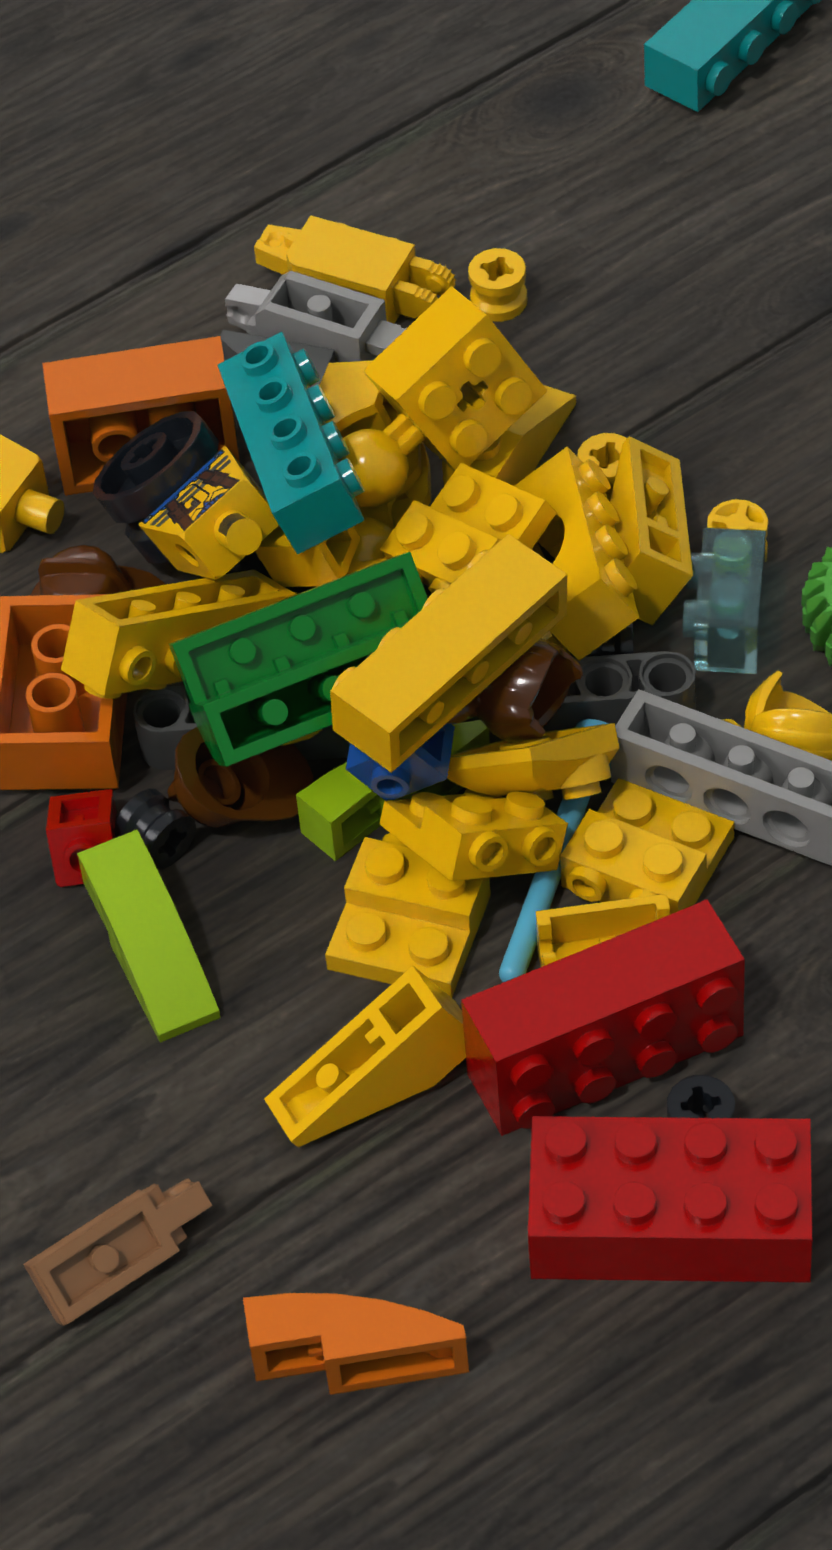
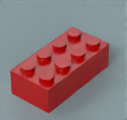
M707 899L462 999L467 1074L501 1136L520 1128L531 1129L532 1116H552L582 1102L594 1103L600 1101L618 1087L642 1077L653 1078L660 1076L678 1062L702 1052L713 1053L720 1051L730 1045L736 1038L743 1036L745 959Z
M532 1116L528 1216L531 1279L811 1283V1119Z

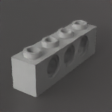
M637 690L615 726L619 750L611 760V782L615 783L620 778L734 821V829L832 866L831 760L643 690Z

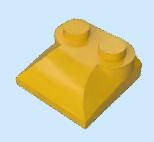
M615 723L545 732L542 738L521 742L501 740L456 753L450 756L447 779L477 793L493 796H504L510 792L520 791L534 794L543 800H548L554 797L552 790L561 789L563 800L595 795L601 792L599 781L612 777L609 763L619 750Z

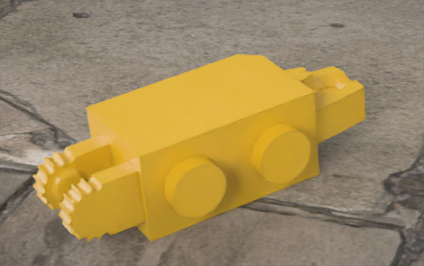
M310 215L302 229L268 225L254 246L256 263L282 275L289 271H294L385 300L386 319L394 324L400 314L415 319L419 317L438 299L437 295L441 296L451 286L454 287L456 282L455 274L451 273V269H447L446 266H442L440 263L435 264L434 261L417 257L415 255V244Z

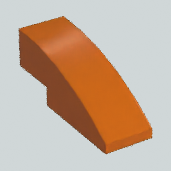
M283 1293L243 1298L256 1382L326 1370L329 1394L333 1395L469 1373L464 1325L425 1310L381 1299L335 1293Z

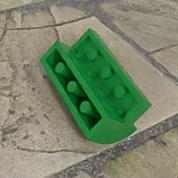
M411 552L402 553L169 644L191 702L188 706L209 752L220 766L227 767L332 725L330 690L340 674L349 667L360 665L377 650L381 640L390 630L395 627L402 628L422 610L423 605L428 599Z

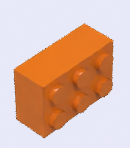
M221 336L42 363L49 418L65 496L92 492L94 482L102 468L124 444L162 418L181 411H195L218 438V452L225 446L240 462L232 404L218 368V364L225 361Z
M108 594L0 596V790L119 788L127 692L122 693L119 698L115 699L100 698L88 693L84 689V684L61 670L75 601Z

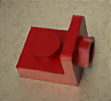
M113 789L50 797L46 834L55 881L58 886L65 887L84 884L77 853L115 838L114 828L117 810Z

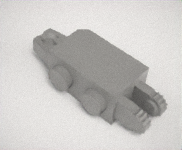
M294 271L283 274L272 290L235 284L225 298L228 323L246 330L250 335L270 338L283 332L287 341L334 349L336 362L374 360L407 329V327L401 328V325L387 321L385 300Z

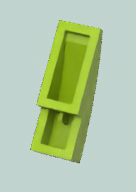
M481 720L452 724L455 729L451 755L490 744L489 729ZM347 762L329 771L296 794L301 833L334 861H337L360 843L364 837H367L381 826L380 819L385 801L346 770ZM447 779L395 800L411 799L413 794L419 792L434 793L440 796L455 795L464 787Z
M138 830L77 853L84 886L108 931L110 945L159 1042L161 1043L221 1018L219 1008L188 934Z

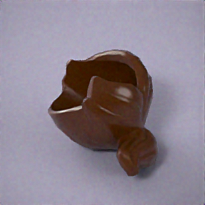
M541 638L447 723H461L477 716L494 735L508 742H521L542 738L546 732L543 727L553 719L561 708L571 683L582 678V668L578 661L572 658L559 645Z

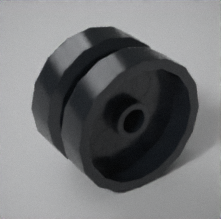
M195 411L178 412L162 418L139 432L112 456L94 482L93 495L116 523H126L125 535L148 563L162 564L169 560L138 524L218 452V438Z

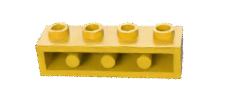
M507 534L489 551L483 550L471 560L466 571L446 589L440 588L429 596L418 614L402 628L395 627L390 630L381 640L377 650L357 667H349L340 674L330 690L333 731L392 773L567 615L568 574L510 534Z
M254 569L225 574L217 580L201 578L79 599L75 601L61 670L84 684V689L88 693L105 699L119 698L122 693L141 689H164L167 684L182 681L169 647L170 643L296 595V593Z

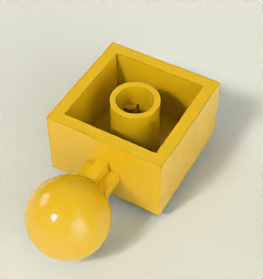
M452 286L363 370L365 375L398 412L399 416L383 431L361 429L343 438L350 454L341 458V461L346 458L350 460L365 492L355 496L358 505L368 508L378 507L387 504L397 497L408 477L407 456L421 442L454 471L460 463L470 466L547 392L544 385L488 315Z

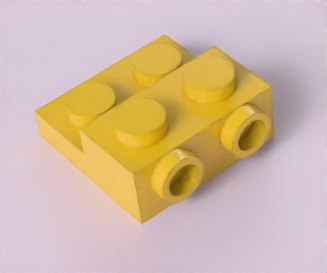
M460 463L430 507L413 500L379 550L388 559L405 552H411L421 582L429 586V591L433 593L440 588L446 589L466 571L471 560L483 550L489 551L507 534L533 549L557 512L545 499Z
M618 778L599 810L589 809L561 853V886L571 890L581 899L591 902H608L667 894L670 914L695 905L734 839V821Z
M466 789L464 794L440 796L434 793L419 792L413 794L411 799L384 801L380 825L450 881L555 871L558 869L568 825L566 821L545 807V802L542 798L534 794L515 791L508 793L506 798H502V796L477 793Z
M391 833L384 835L382 841L364 837L344 886L346 904L325 954L327 970L392 984L413 965L452 998L491 896L490 877L450 881Z

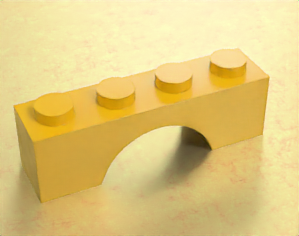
M373 360L328 363L321 380L320 387L326 395L335 415L334 418L326 421V423L333 420L343 438L361 429L383 431L399 416L398 412L363 372ZM279 525L262 540L255 552L271 578L282 586H320L347 574L361 538L353 526L297 554Z
M567 446L514 486L545 499L557 512L538 540L555 558L553 564L568 574L567 615L549 631L580 661L639 618L633 596V591L638 587L624 562V557L628 555V550L616 532L615 524L619 522V516L607 498L606 492L611 489L607 477L594 461L588 459L583 463Z

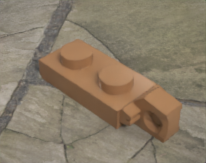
M186 1178L163 1193L158 1184H152L142 1191L137 1190L23 1265L56 1323L64 1326L178 1253L180 1250L177 1245L187 1238L182 1225L213 1205L198 1181L192 1182Z

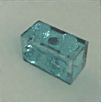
M703 528L701 553L690 552L693 577L688 581L687 586L688 589L697 590V600L685 599L683 637H694V668L696 671L757 674L765 581L766 531Z

